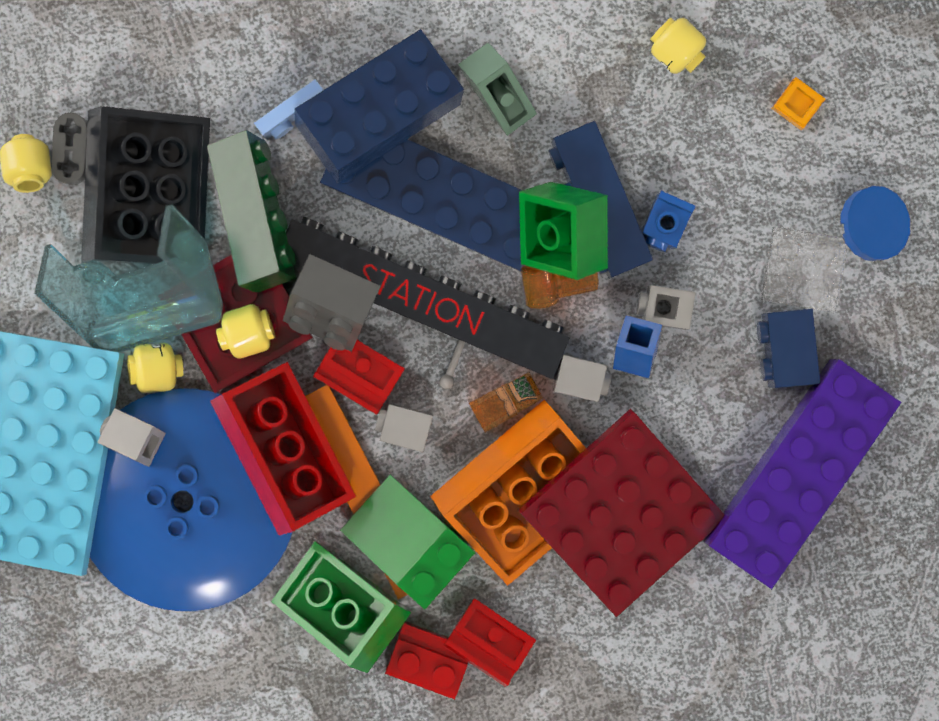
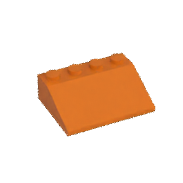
M543 400L430 497L443 517L508 586L552 549L520 514L518 509L582 453L586 447L552 407Z

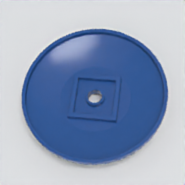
M195 388L172 389L170 391L149 394L120 409V411L148 423L166 434L149 467L108 448L90 558L99 571L115 587L135 600L147 605L172 611H199L222 606L234 601L251 591L270 574L283 556L293 532L278 535L210 402L212 399L220 396L221 393ZM181 490L189 492L193 497V506L186 512L178 510L173 501L175 494Z

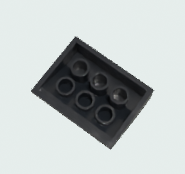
M99 106L88 110L81 260L204 267L209 160L207 145H209L210 118Z

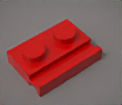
M357 339L352 352L346 349L337 350L330 347L313 377L378 415L405 368Z
M474 598L443 645L506 687L510 684L512 677L518 671L536 639Z
M405 621L385 674L455 700L468 662L443 645L448 639L447 636Z

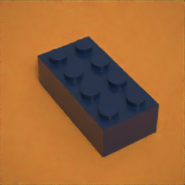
M420 29L294 108L295 125L338 184L460 106L464 88Z

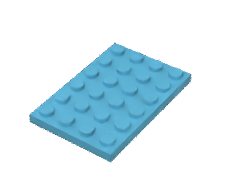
M0 331V560L77 576L87 575L108 448L97 442L101 436L100 428L103 421L112 414L116 406L125 353Z

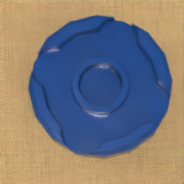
M870 186L854 192L845 201L840 215L841 224H844L845 231L842 235L845 243L855 255L866 261H882L898 255L906 246L910 235V216L905 203L897 193L886 187Z

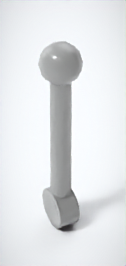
M461 340L457 342L446 374L439 380L440 386L444 389H450L454 384L452 377L465 342Z

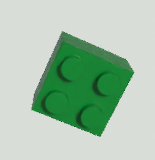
M547 182L519 192L522 265L575 280L608 268L607 195L554 182Z

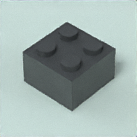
M309 254L291 292L283 321L288 323L290 328L298 333L305 335L311 333L322 338L331 348L337 350L346 349L352 352L380 286Z

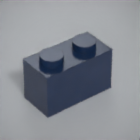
M813 308L761 314L762 321L757 322V337L759 344H764L766 358L761 359L760 368L763 381H768V387L782 388L820 384Z

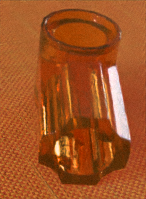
M529 266L521 268L526 306L529 308H547L557 304L559 298L598 290V273L575 280Z

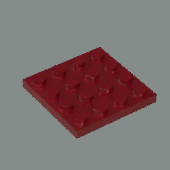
M631 409L518 509L520 514L615 617H618L710 534L724 517V513Z

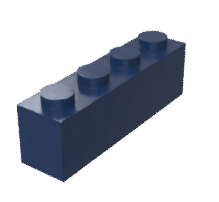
M592 121L554 137L551 142L553 148L549 149L548 152L556 171L562 169L568 183L563 185L607 195L608 268L600 271L599 274L606 272L608 279L652 261L653 258L596 122Z

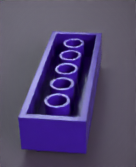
M829 359L819 374L820 384L811 385L723 512L724 517L703 541L770 589H773L902 403L840 359Z

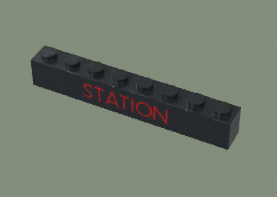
M303 216L301 223L293 219L291 220L286 231V237L296 257L294 270L301 272L309 254L379 285L380 289L374 304L553 379L570 337L563 335L564 327L544 319L542 325L528 320L531 313L513 305L509 306L508 311L494 305L496 298L478 290H475L473 296L460 291L461 283L441 275L439 281L425 276L427 269L413 262L406 261L405 266L396 264L391 261L393 254L375 246H372L370 252L356 246L358 239L340 231L337 232L336 237L322 232L324 225Z

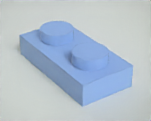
M316 79L254 122V124L267 140L272 136L275 140L281 138L294 127L291 124L295 120L294 108L317 95L323 89Z

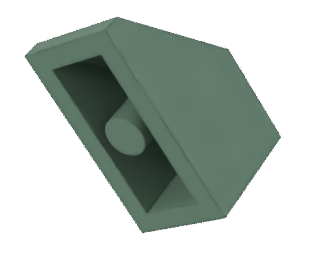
M486 43L458 64L476 95L507 136L537 115L509 64L489 43Z

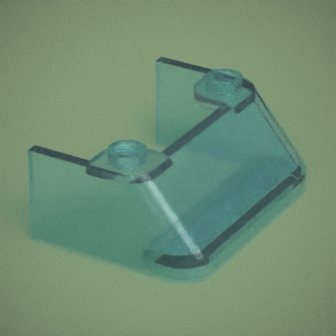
M173 205L166 206L157 254L163 260L162 262L116 276L108 267L97 261H89L73 266L52 244L44 247L34 294L91 347L122 352L135 348L138 345L149 344L214 325L220 321L223 309V301L207 242Z

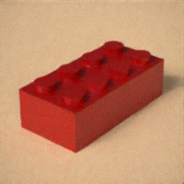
M288 361L210 401L278 535L291 533L356 497Z

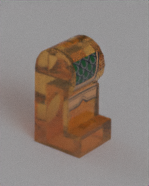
M527 372L468 402L486 433L544 397L530 372Z

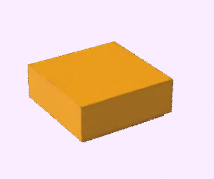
M795 77L771 109L798 129L803 130L825 98Z

